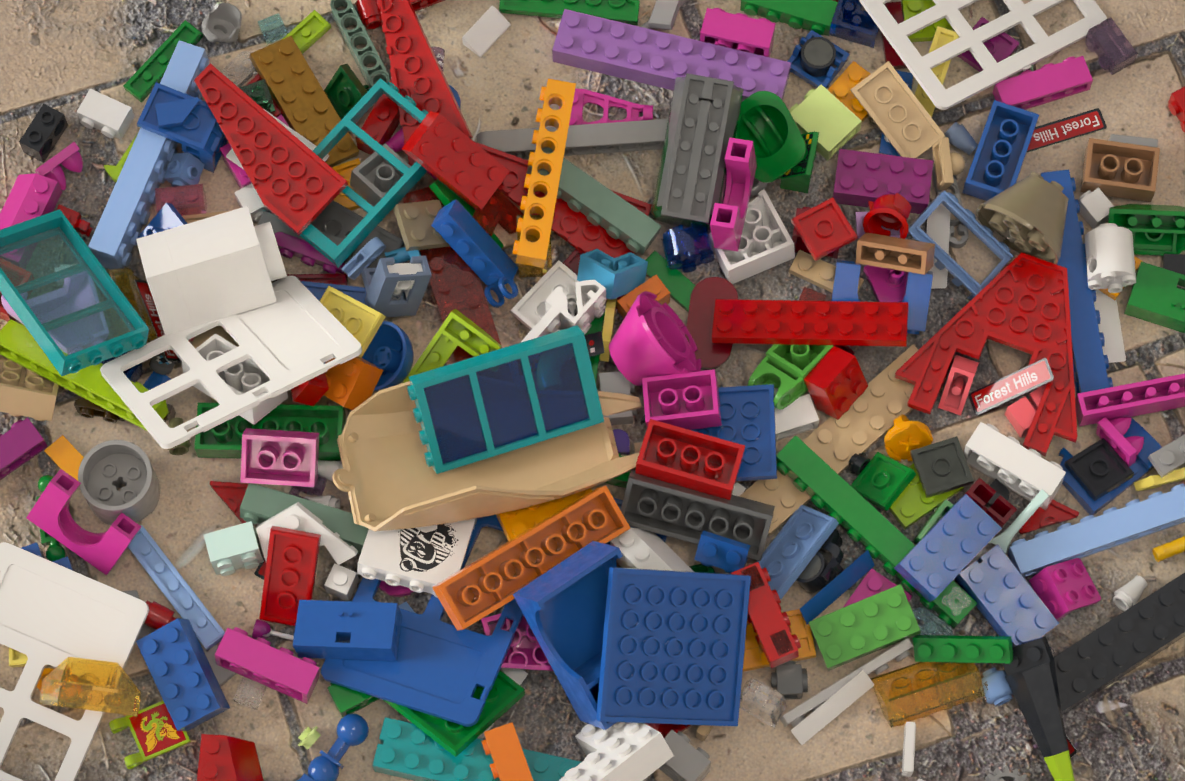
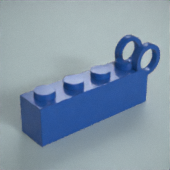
M457 199L441 208L431 226L487 285L484 294L489 304L499 308L504 304V296L508 299L515 298L518 295V287L513 279L519 267ZM508 283L511 286L512 294L507 291L505 284ZM490 290L496 293L499 302L492 298Z

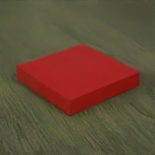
M833 197L791 219V223L815 261L857 240L858 237Z

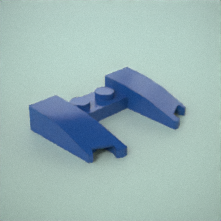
M1131 418L1128 431L1123 436L1125 438L1130 436L1144 437L1143 447L1136 456L1135 463L1129 467L1134 472V476L1096 501L1090 497L1064 466L1065 461L1073 456L1065 448H1062L1059 456L1063 457L1060 466L1066 472L1062 484L1089 515H1095L1132 486L1134 482L1154 468L1148 457L1153 452L1162 448V446L1133 418Z

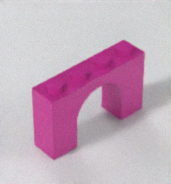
M729 138L725 155L727 180L723 204H714L710 227L714 248L738 252L757 163L753 141Z
M60 469L49 482L26 518L107 576L141 529V526L121 512L108 531L104 533H92L81 528L73 520L69 511L70 499L81 483Z

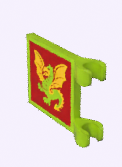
M164 701L109 722L113 734L129 727L140 751L124 758L128 769H133L148 760L191 743L186 731H177Z

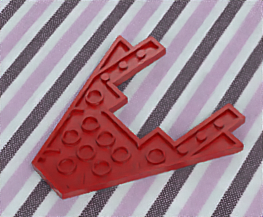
M1021 252L896 371L895 378L915 385L907 407L930 415L956 352L979 360L986 341L989 339L1031 354L1032 357L1028 366L1043 358H1047L1054 380L1046 383V388L1023 443V447L1026 449H1034L1046 457L1054 435L1076 443L1078 437L1068 273L1065 267Z

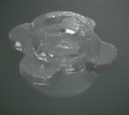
M958 586L953 587L952 592L942 598V604L948 606L954 616L961 615L962 610L965 607H969L972 603L971 598L967 597L966 593ZM958 599L959 603H955L954 600Z

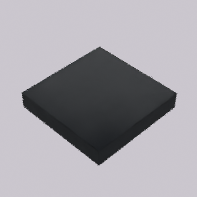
M1104 438L1068 459L1064 464L1094 501L1134 476V472Z

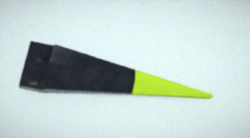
M1044 636L1012 646L1013 662L1011 664L1002 663L1007 674L1005 678L1054 781H1075L1064 728L1055 661L1047 638Z

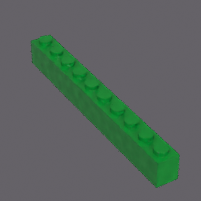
M796 435L776 455L777 470L785 476L787 474L793 479L794 486L801 492L806 491L812 497L811 501L820 509L824 508L830 514L829 516L838 521V526L841 524L847 529V534L853 541H860L866 547L865 551L868 550L873 559L878 558L890 575H896L901 579V584L910 593L914 591L921 598L920 602L929 610L933 609L939 615L938 619L945 626H951L954 629L977 605V602L954 581L936 599L929 603L894 569L915 545Z

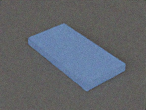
M801 505L764 551L761 561L757 560L761 569L766 567L771 581L768 582L771 591L776 589L780 599L783 598L839 523L835 518ZM757 573L749 575L751 576V586L755 588L762 586Z

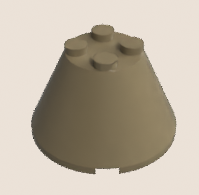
M1031 172L1028 177L979 205L976 210V216L981 224L988 227L992 233L996 231L1005 238L1003 243L1016 252H1022L1048 262L1054 261L1053 263L1057 264L1061 257L1069 199L1062 193L1064 188L1055 181L1049 183L1038 173Z

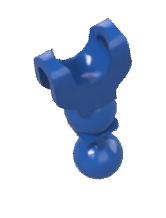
M348 714L342 717L337 725L338 739L327 754L322 750L319 752L321 756L314 758L309 764L308 775L304 773L297 781H336L339 776V768L343 769L344 767L339 761L350 746H357L363 743L368 736L369 727L366 720L358 714Z

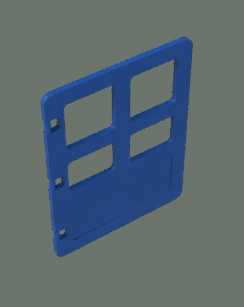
M496 515L477 518L461 570L465 567L483 527L503 531ZM363 577L352 601L378 602L374 600V596L382 580H370ZM432 594L423 614H416L400 608L402 623L397 661L325 659L321 668V675L327 682L470 727L478 722L488 694L494 685L513 641L519 622L522 620L523 613L516 600L513 599L505 604L492 635L486 636L467 629L457 631L454 625L441 621L445 609L440 600ZM506 618L513 620L509 631L502 630ZM340 640L343 643H350L347 640ZM477 686L484 688L480 699L473 698Z

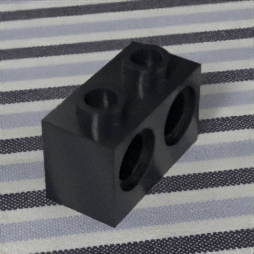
M43 104L19 141L23 152L44 163L68 126L64 114Z

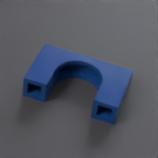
M837 259L831 301L861 302L858 296L861 264L856 263V261ZM928 271L925 275L908 272L906 290L902 302H908L909 304L907 329L909 334H919L920 331L925 332L933 279L932 271Z

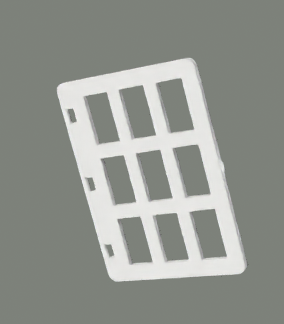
M859 0L933 104L941 110L949 109L1022 70L1026 71L1033 64L1103 29L1107 23L1106 15L1094 0H1072L1085 18L1049 37L1034 16L1065 0H1032L1026 4L1022 0H1003L1010 12L975 30L971 28L959 10L979 0H933L936 4L935 6L899 24L884 5L891 0ZM946 18L960 38L921 56L908 36ZM1021 24L1035 44L997 63L983 42ZM969 50L983 71L945 89L931 69Z

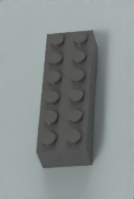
M636 469L631 470L621 506V512L629 526L699 544L704 530L751 545L747 557L761 561L775 506L735 495L731 496V500L636 474Z

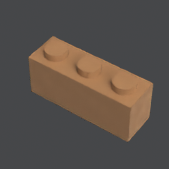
M866 232L857 240L856 263L925 275L933 267L935 244Z

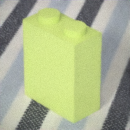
M820 85L817 89L812 88L804 97L805 100L799 105L797 103L793 105L789 112L801 134L814 131L819 132L817 152L828 161L860 131L862 121L823 85Z

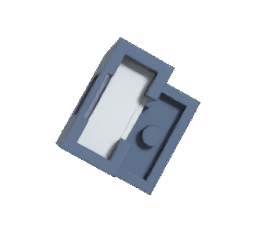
M412 256L410 263L394 264V257L380 258L376 268H363L361 275L367 292L365 302L368 307L382 313L386 317L416 316L432 276L426 256Z

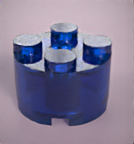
M691 223V228L684 229L683 225H679L667 230L662 235V246L669 269H682L684 273L695 271L697 269L696 266L715 260L710 236L705 226Z

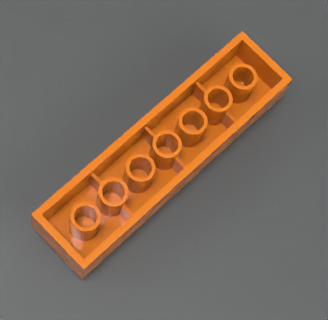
M607 486L598 487L432 588L456 630H464L515 599L513 596L515 592L592 541L606 544L629 530L630 526Z

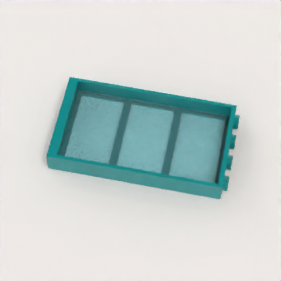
M60 209L0 230V292L61 376L76 373L83 368L97 365L112 357H119L125 352L140 349L146 345L149 333L148 326Z

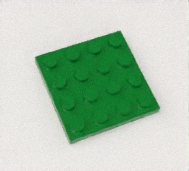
M500 670L485 701V706L478 722L470 727L396 703L384 701L448 752L457 757L525 695V689ZM477 686L473 698L480 699L484 688Z

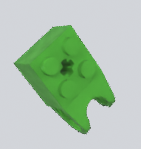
M774 344L766 352V356L750 376L747 386L774 384V388L778 389L773 400L774 406L779 410L784 409L808 391L803 379L834 345Z

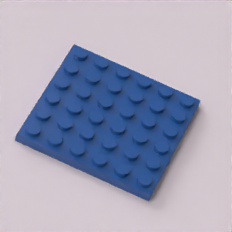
M609 567L596 720L604 722L738 726L751 576Z

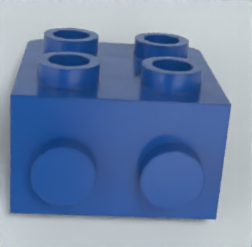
M703 530L694 560L699 561L705 566L724 569L725 572L731 574L745 567L751 545Z

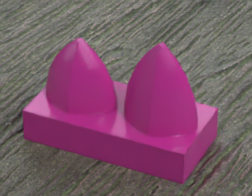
M75 142L71 143L38 167L35 172L58 181L61 190H65L66 178L60 164L70 171L82 172L83 161L79 153L80 148Z
M1104 417L1097 423V436L1100 439L1104 438L1130 467L1135 463L1136 456L1143 447L1144 437L1130 436L1125 438L1123 436L1130 427L1131 417H1119L1110 421Z

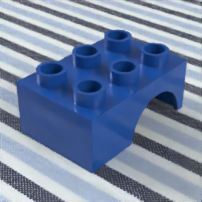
M592 541L515 592L513 596L579 720L607 730L617 722L596 720L608 575L609 567H617L616 560L623 557V554L619 547Z

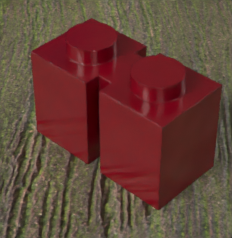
M978 478L965 494L1002 528L1017 508L1000 495L992 506L987 509L985 506L996 491L981 478Z

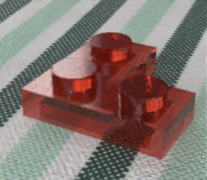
M498 189L483 209L477 208L473 215V218L490 236H492L497 224L509 234L516 233L518 218L524 217V214Z

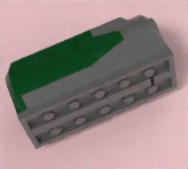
M686 73V77H676L651 211L658 221L693 229L711 230L710 222L714 204H723L727 180L725 155L729 138H735L744 91V89L735 86L734 81Z

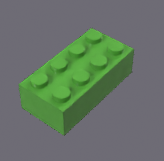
M901 584L809 622L829 671L921 633Z

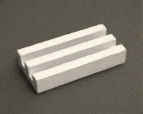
M906 722L904 726L902 776L911 777L914 771L915 722Z

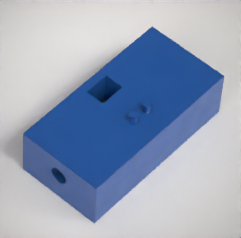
M299 600L293 647L298 658L397 661L402 613L398 603Z

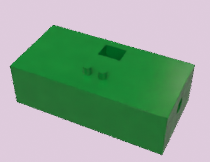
M1141 262L1136 273V283L1132 286L1124 314L1185 333V275Z

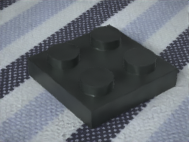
M957 436L911 450L910 452L927 498L973 484L974 482Z

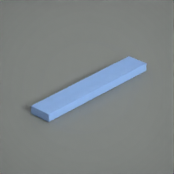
M141 525V529L128 546L129 550L182 619H189L198 640L208 651L222 640L225 634L224 630L143 525Z

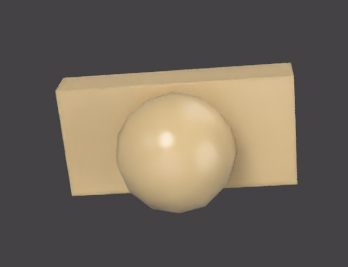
M941 137L932 146L937 189L947 190L954 183L953 176L963 172L966 162L960 153H950L949 138Z

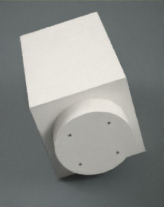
M248 206L136 239L145 276L165 336L276 303L277 300L271 281L287 277L271 223L266 222L254 226Z

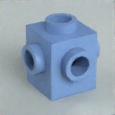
M175 153L167 166L164 179L170 182L171 186L178 191L196 189L205 164L190 153Z

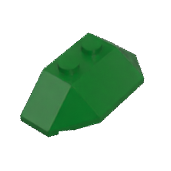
M1126 204L1109 208L1108 223H1114L1118 227H1124L1132 231L1134 255L1163 256V254H1180L1185 250V207Z

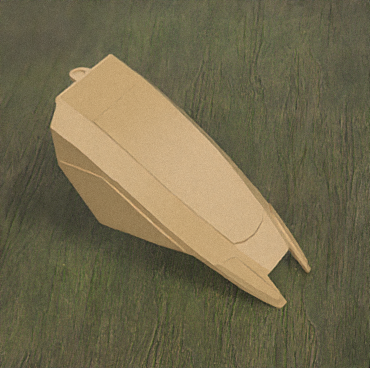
M468 375L424 388L441 458L486 445ZM477 375L493 443L537 429L527 386ZM408 381L376 392L349 413L343 432L337 439L343 468L333 473L332 480L338 489L348 492L355 524L362 525L373 531L398 530L491 516L563 498L600 485L634 469L639 453L619 457L610 419L604 417V422L436 474L433 467H428L424 453L428 451L426 445H422L418 431L422 430L421 423H417L414 417L413 409L416 408L415 400L411 401L407 386L411 384ZM536 389L544 426L588 413L583 390ZM598 391L602 413L605 416L642 407L639 397Z

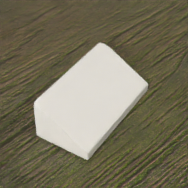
M491 6L462 37L463 45L481 58L511 24L494 6Z

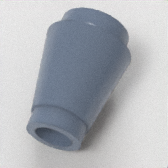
M955 122L944 134L945 137L949 138L950 144L968 155L978 147V144L963 124L960 125Z

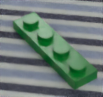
M915 635L913 637L915 662L1005 664L1013 662L1011 636Z

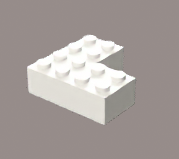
M617 722L607 730L587 724L575 736L586 757L578 766L569 769L559 781H643L674 755L661 732L645 723Z

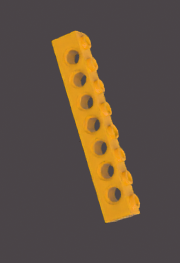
M548 79L546 87H541L539 100L544 101L543 108H538L535 122H539L540 125L539 130H534L532 144H536L535 152L530 151L528 166H532L531 174L526 173L524 188H528L527 196L522 195L520 210H525L524 217L518 218L516 232L521 233L520 240L514 241L512 254L517 255L515 263L540 268L545 266L576 88L575 83ZM557 104L560 106V109L554 110L549 105ZM554 126L557 130L551 132L548 131L545 127ZM548 147L552 149L553 152L549 154L542 151V148ZM545 169L549 174L546 176L538 173V170ZM536 191H541L546 196L539 198L535 196L534 193ZM533 213H537L542 218L539 220H534L533 218H531L530 215ZM533 235L538 241L530 242L526 237Z

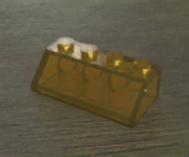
M918 662L870 678L874 683L873 689L882 713L891 728L902 726L906 722L925 718L930 714L949 710L959 704L972 702L977 698L985 696L980 671L974 663Z

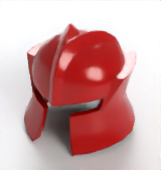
M896 193L882 195L874 202L868 201L869 212L863 219L865 233L891 236V231L881 228L882 226L897 231L900 229V238L905 239L909 231L907 220L912 207L906 198Z

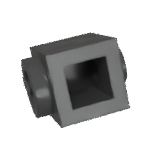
M788 661L776 666L775 672L771 673V687H776L777 700L802 699L803 692H808L807 668H802L801 664H796L795 661Z

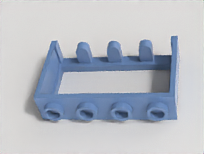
M944 190L908 227L907 237L911 235L916 241L935 244L934 258L937 261L934 265L939 270L946 268L954 276L952 279L954 285L959 287L963 284L971 292L967 297L971 301L993 280L1014 255L1010 253V248L1005 243L999 242L993 237V233L988 227L981 225L976 220L975 215L970 210L964 209L952 193H947ZM941 203L1001 259L999 264L981 284L972 278L920 228L922 223Z

